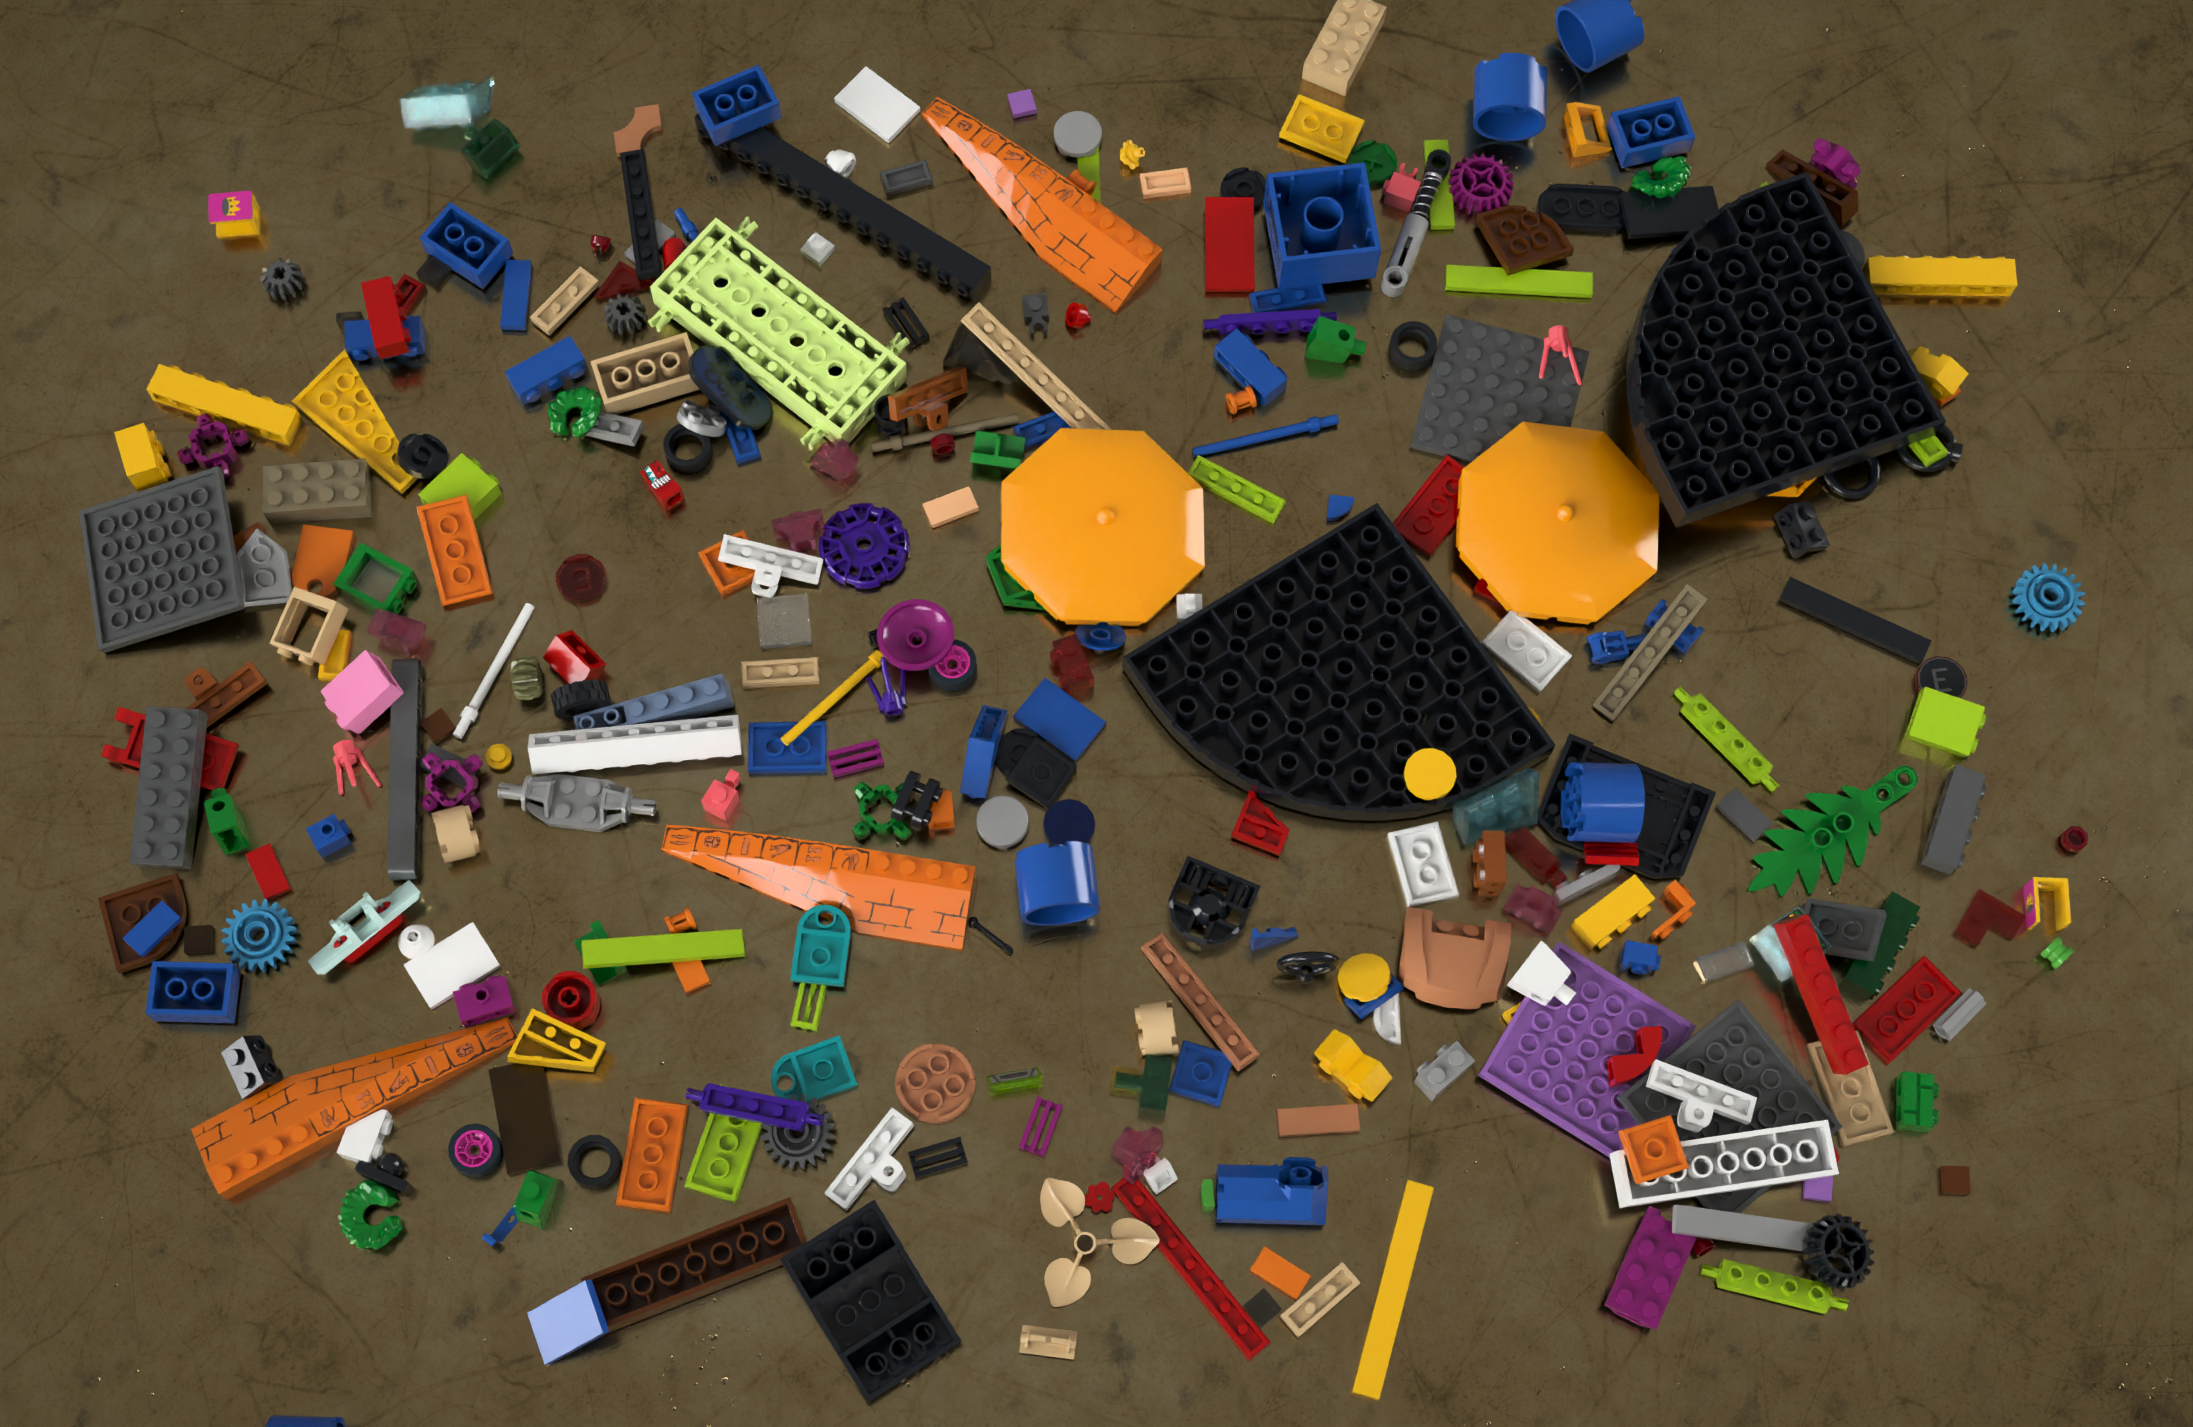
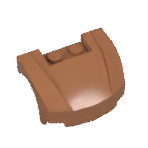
M1407 907L1403 924L1402 952L1397 980L1402 983V986L1415 992L1417 999L1446 1008L1478 1009L1482 1003L1498 1002L1501 999L1506 978L1512 923L1486 919L1484 927L1433 919V911Z

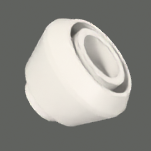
M840 149L832 150L825 158V166L847 178L855 167V155Z
M413 924L406 927L398 939L401 953L410 959L423 955L435 944L433 932L422 924Z

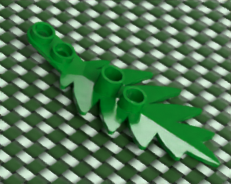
M1899 766L1865 791L1851 786H1842L1841 789L1850 798L1829 793H1806L1805 797L1826 814L1809 810L1783 809L1781 813L1804 832L1791 829L1764 831V835L1784 851H1770L1753 856V860L1763 869L1753 879L1748 887V891L1760 890L1775 883L1779 895L1784 896L1799 870L1807 892L1812 894L1820 875L1822 856L1833 883L1837 884L1843 870L1846 841L1856 865L1861 866L1868 843L1869 823L1874 833L1879 834L1881 829L1879 812L1917 785L1918 775L1916 771L1910 766ZM1901 774H1906L1909 777V781L1906 784L1900 781L1899 777ZM1880 789L1887 791L1888 795L1885 799L1878 796Z

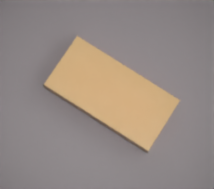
M1856 1031V1034L1869 1065L1846 1075L1833 1074L1820 1041L1806 1045L1827 1108L1843 1126L1836 1132L1841 1147L1894 1133L1859 1031Z

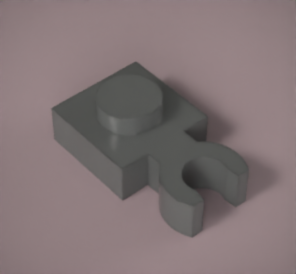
M1046 293L1022 295L1025 322L1031 321L1029 324L1030 336L1034 337V329L1037 327L1042 328L1043 334L1047 335L1048 325L1044 321L1049 319Z

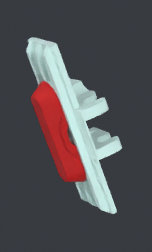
M410 880L387 897L374 901L365 892L361 900L336 920L331 919L329 921V924L336 933L330 943L308 960L309 964L319 975L326 974L342 960L350 963L354 962L402 923L401 913L419 899L421 892ZM364 911L366 919L356 927L348 924Z

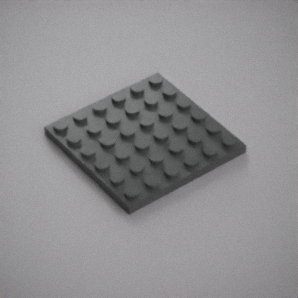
M1446 314L1410 448L1443 457L1449 455L1455 460L1471 463L1523 421L1571 427L1581 385L1577 384L1569 356L1565 358L1562 351L1557 352L1550 347L1544 377L1540 379L1539 372L1544 350V339ZM1572 347L1580 377L1583 380L1590 351Z
M217 466L79 511L99 651L103 653L245 609L224 475L220 467Z
M1740 999L1728 1006L1662 1060V1062L1757 1097L1749 1124L1746 1125L1713 1112L1709 1125L1702 1128L1698 1133L1679 1127L1677 1116L1683 1101L1646 1087L1650 1071L1617 1097L1638 1125L1671 1115L1680 1141L1828 1120L1831 1136L1843 1127ZM1771 1186L1698 1196L1696 1198L1706 1209L1740 1213Z

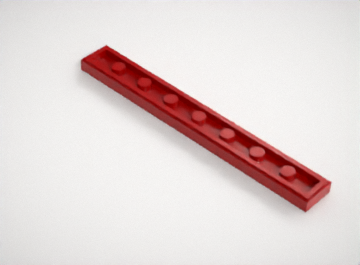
M1133 1171L1111 1187V1190L1133 1218L1144 1222L1156 1232L1160 1239L1156 1245L1246 1358L1250 1361L1271 1343L1270 1340Z

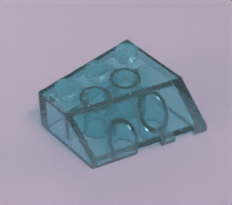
M485 77L483 81L472 84V79L455 83L453 87H450L449 83L415 88L399 99L405 128L414 127V130L420 131L428 129L429 126H437V129L449 128L453 124H459L460 127L473 126L476 120L491 109L494 77Z
M1525 768L1453 805V823L1463 844L1476 842L1477 839H1481L1483 831H1505L1506 833L1537 824L1538 771Z

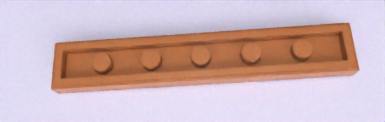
M1163 932L1141 946V950L1238 1072L1260 1056L1258 1050Z

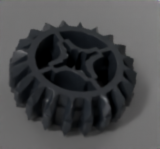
M1842 1214L1827 1215L1820 1220H1816L1812 1223L1813 1227L1806 1231L1809 1237L1802 1240L1808 1246L1802 1252L1808 1254V1259L1804 1263L1811 1264L1812 1268L1809 1273L1818 1274V1282H1825L1826 1287H1835L1836 1289L1852 1288L1858 1283H1862L1865 1280L1864 1276L1871 1273L1868 1266H1872L1875 1263L1870 1258V1255L1876 1252L1869 1248V1244L1873 1240L1866 1239L1865 1235L1868 1230H1860L1861 1222H1852V1217H1842ZM1844 1248V1251L1839 1252V1254L1833 1255L1834 1252Z

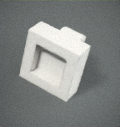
M815 232L806 241L800 252L804 257L821 267L835 251V245Z
M1176 594L1177 622H1181L1203 609L1202 594Z
M1155 1157L1154 1161L1156 1164L1149 1169L1145 1165L1142 1167L1148 1185L1156 1195L1178 1180L1170 1162L1165 1157L1162 1160Z

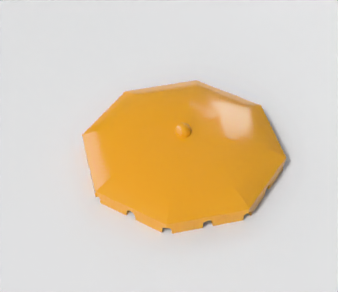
M1523 421L1462 469L1458 489V509H1460L1457 517L1456 548L1458 547L1459 557L1479 580L1483 578L1487 582V589L1507 612L1511 610L1517 613L1516 616L1545 620L1550 617H1557V621L1588 625L1591 622H1598L1657 572L1659 494L1604 431Z
M1060 428L1002 481L1001 561L1005 566L1004 570L1026 591L1030 590L1035 596L1034 599L1056 620L1060 619L1065 621L1066 624L1098 625L1100 622H1107L1110 626H1140V624L1149 623L1170 603L1176 594L1182 592L1199 576L1205 567L1203 487L1144 431Z

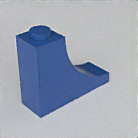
M986 705L982 706L969 737L960 793L967 794L971 798H986L1008 710Z

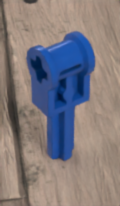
M1624 630L1599 632L1588 636L1586 640L1591 646L1593 654L1591 658L1592 663L1604 664L1610 661L1626 659L1630 654L1629 652L1635 651L1647 634L1625 637Z

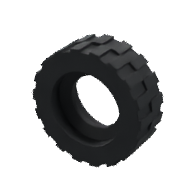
M602 680L576 681L557 688L551 694L555 717L562 720H574L573 716L612 704L608 685Z

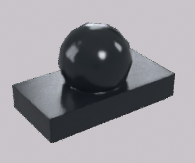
M395 1153L382 1155L377 1161V1168L362 1161L357 1163L355 1170L360 1176L387 1185L392 1190L403 1195H410L413 1186L409 1182L398 1178L403 1172L404 1167L403 1160L399 1155Z

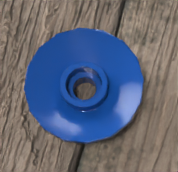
M1100 622L1098 625H1078L1075 630L1076 639L1080 644L1097 651L1117 649L1126 640V633L1121 626H1110L1107 622Z

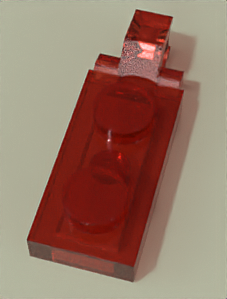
M1522 823L1505 838V847L1538 880L1542 879L1545 882L1549 879L1556 887L1567 880L1568 877L1560 870L1562 865L1558 859Z

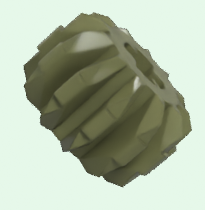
M523 656L514 659L511 663L510 672L515 696L519 700L539 698L543 693L544 686L540 662L535 656Z

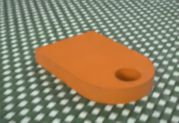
M303 524L292 570L294 587L309 592L312 584L321 583L322 589L314 594L328 599L337 595L338 592L333 583L350 559L355 533L352 530Z

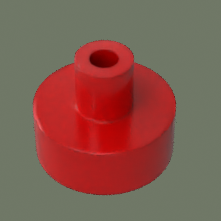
M1073 302L1067 308L1065 321L1068 326L1079 329L1085 323L1091 321V314L1088 313L1087 307L1084 304Z

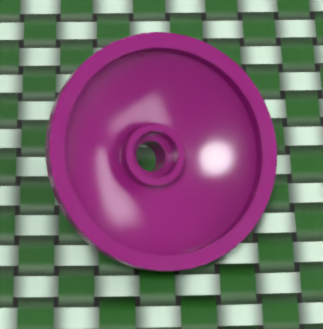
M923 599L907 600L890 608L882 617L877 629V642L882 655L892 665L908 671L925 670L940 663L950 652L954 642V626L948 613L938 604ZM917 640L922 641L919 645L913 644Z

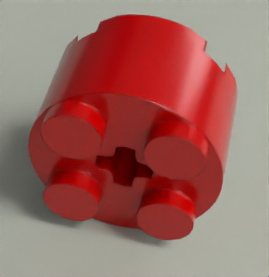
M564 971L552 977L553 979L546 984L542 992V1005L547 1015L577 1030L593 1024L600 1009V998L593 983L586 976L576 971ZM574 997L576 1000L573 1001V1004L568 1005L567 1003L570 1002V998Z

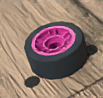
M955 639L948 655L940 663L929 668L932 681L939 688L947 691H959L966 688L974 680L977 673L976 655L967 643ZM952 662H956L957 665L954 669L948 667Z
M477 1123L465 1125L458 1129L451 1137L448 1145V1156L452 1165L461 1174L471 1178L485 1177L492 1173L500 1164L503 1155L502 1144L495 1132L489 1127ZM473 1146L480 1148V1152L477 1155H472L471 1148Z

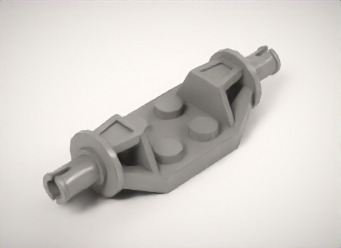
M562 774L534 778L531 775H527L522 785L500 782L498 787L501 789L497 791L498 799L520 800L522 811H529L550 827L603 832L622 822L628 823L632 813L655 816L656 811L654 809L657 807L655 799L634 798L632 787L624 788L606 779ZM532 800L544 803V808L531 803ZM608 810H622L621 813L607 815Z

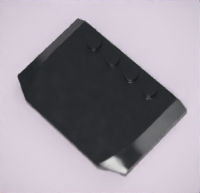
M1569 733L1535 818L1555 840L1584 851V842L1569 841L1567 839L1569 834L1568 828H1563L1561 790H1565V784L1569 776L1565 775L1567 766L1571 762L1636 764L1641 771L1645 791L1642 829L1638 839L1634 842L1638 846L1639 865L1620 866L1651 879L1683 877L1716 792L1692 782L1691 784L1596 747L1593 745V742Z

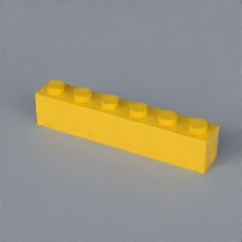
M1875 255L1868 257L1862 268L1876 295L2010 297L2017 287L2015 259H2006L2005 257H1995L1993 259H1983L1978 256L1970 258H1957L1955 256L1945 258H1933L1932 256L1909 258L1904 255L1897 257Z
M159 364L146 389L154 401L196 415L207 413L213 421H218L237 429H245L249 433L288 446L292 445L303 422L298 409L293 405L275 403L274 400L267 396H254L243 388H238L237 390L230 388L219 380L214 382L206 380L205 377L198 373H185L174 365L167 367Z

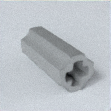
M1971 988L1966 990L1932 1025L1935 1032L1941 1038L1950 1041L1986 1005L1983 996Z

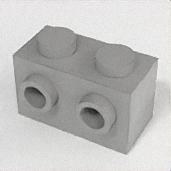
M1458 1041L1451 1046L1446 1043L1437 1051L1438 1058L1432 1063L1427 1060L1416 1070L1419 1074L1414 1083L1431 1102L1465 1074L1475 1062Z

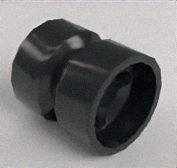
M891 394L880 397L874 406L877 430L882 436L887 438L898 434L901 436L908 427V417L898 422L890 420L888 396Z

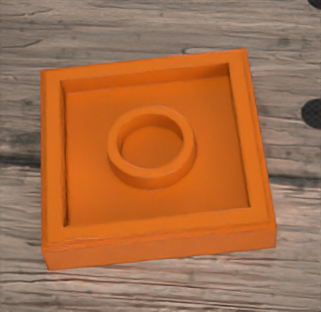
M744 530L732 535L733 537L749 540ZM722 541L698 552L720 594L724 597L751 583L755 570L718 561Z
M1671 1115L1618 1131L1635 1184L1689 1168Z

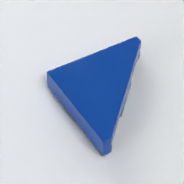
M1281 927L1267 928L1266 932H1258V929L1254 928L1249 944L1252 951L1298 938L1299 936L1295 927L1285 930Z

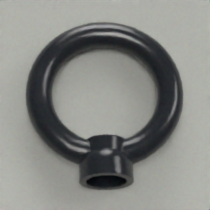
M1944 424L1938 433L1942 435L1946 442L1945 448L1948 450V454L1930 466L1926 467L1920 460L1914 458L1908 452L1906 446L1896 450L1901 460L1909 467L1918 471L1933 472L1944 468L1950 462L1958 464L1964 444L1956 443L1952 431Z
M1877 457L1867 459L1866 461L1871 471L1870 479L1863 487L1858 489L1842 486L1835 479L1833 472L1823 475V478L1828 487L1839 496L1858 499L1869 495L1875 490L1880 481L1881 468Z
M1308 951L1285 955L1277 961L1276 966L1282 973L1295 975L1297 980L1302 983H1310L1315 979L1316 975L1329 973L1339 968L1341 961L1338 956L1332 953ZM1311 962H1321V964L1314 965ZM1309 966L1312 969L1311 973H1303L1302 967Z

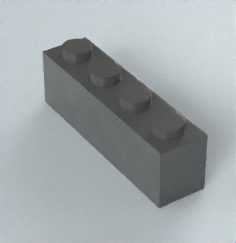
M1958 764L1949 772L1920 862L1921 865L1951 875L1957 868L1960 869L1965 859V854L1962 851L1964 845L1967 846L1973 833V831L1969 830L1971 822L1976 821L1980 812L1977 803L1979 799L1982 800L1987 789V785L1984 784L1985 774Z

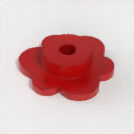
M1100 1182L1097 1186L1090 1185L1088 1187L1089 1193L1084 1196L1085 1204L1092 1206V1211L1095 1213L1101 1210L1108 1212L1113 1207L1112 1200L1115 1198V1193L1109 1190V1185L1106 1182Z

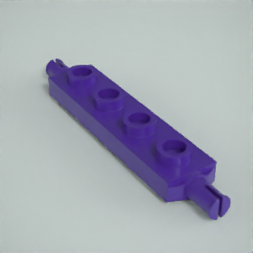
M1320 309L1224 314L1218 319H1203L1204 330L1218 329L1221 335H1229L1236 328L1241 333H1252L1255 335L1264 334L1265 332L1287 333L1293 330L1310 332L1319 316L1337 321V313H1322Z
M708 1083L703 1091L688 1088V1093H686V1099L700 1101V1109L703 1112L803 1132L807 1123L822 1126V1121H824V1115L810 1113V1105L808 1103Z

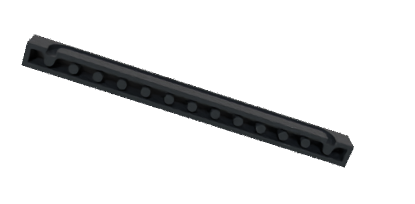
M697 113L694 117L697 131L701 136L708 138L710 135ZM763 127L719 144L722 149H729L736 153L737 157L742 161H749L754 164L763 174L768 173L772 175L781 185L790 186L802 198L811 199L820 209L824 211L829 210L840 221L852 224L861 234H868L873 237L882 247L891 248L900 258L904 260L909 259L914 262L921 271H928L935 275L941 283H948L953 286L962 296H969L975 300L990 281L991 266Z

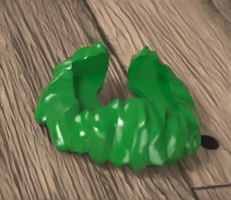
M1662 157L1652 165V172L1656 179H1659L1663 172L1668 173L1665 179L1652 180L1649 178L1648 172L1641 170L1633 176L1631 186L1649 196L1655 195L1657 198L1673 197L1682 190L1683 186L1687 185L1691 167L1685 162V157Z
M580 386L578 389L572 387L566 391L560 390L557 398L553 402H548L547 414L550 419V429L553 432L568 436L571 433L567 427V414L574 407L580 410L583 409V413L572 424L573 436L581 439L594 427L597 417L602 410V398L599 392H596L595 389H590L588 386Z
M364 1180L355 1189H350L346 1192L347 1197L342 1199L343 1204L340 1207L341 1213L338 1215V1218L340 1220L341 1232L350 1240V1244H355L360 1249L373 1248L377 1250L386 1245L392 1238L398 1236L399 1231L402 1230V1225L400 1223L401 1218L397 1215L387 1216L380 1224L374 1226L368 1225L363 1218L365 1209L370 1205L376 1204L391 1208L397 1203L396 1194L391 1188L375 1180Z

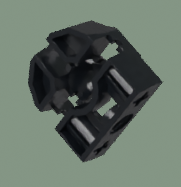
M1187 856L1168 899L1170 928L1181 941L1194 942L1205 951L1223 950L1241 934L1261 886ZM1195 871H1197L1196 874H1195V877H1194V879H1193V881H1192V883H1191V880H1192V878H1193V876H1194V873H1195ZM1209 880L1221 888L1228 889L1226 896L1216 889L1206 888ZM1245 891V894H1244L1243 899H1242V901H1241V903H1240V906H1238V904H1239V902H1240V899H1241V897H1242V895H1243V892ZM1178 892L1190 897L1189 904L1186 905L1174 900L1175 894ZM1217 913L1219 919L1209 922V916ZM1229 913L1241 918L1240 925L1237 926L1225 921L1226 915ZM1194 923L1196 925H1204L1203 928H1207L1203 939L1190 934Z

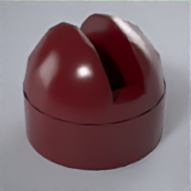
M591 235L590 246L594 252H597L599 246L601 247V253H605L610 247L611 238Z
M1697 1237L1692 1250L1697 1257H1702L1712 1251L1716 1245L1710 1238Z

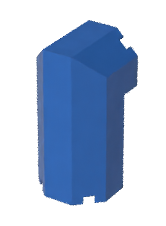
M1287 1157L1283 1160V1165L1279 1167L1278 1163L1273 1166L1218 1164L1216 1172V1222L1325 1225L1329 1181L1328 1169L1322 1164L1321 1168L1315 1165L1316 1161L1308 1157Z

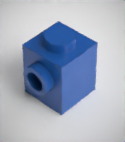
M335 814L306 828L316 850L322 858L351 844L347 836L351 831L344 819L339 821Z

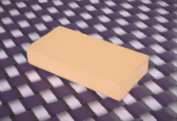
M1187 167L1140 174L1143 199L1191 193Z
M969 486L922 504L932 529L979 511Z

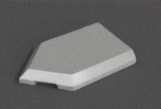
M257 528L236 554L244 607L287 603L292 593L287 551Z

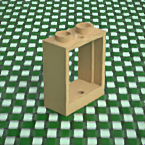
M294 587L270 640V644L277 647V653L285 657L292 658L293 655L299 656V661L313 666L314 662L324 665L349 609L337 601ZM307 606L328 612L311 652L291 645Z

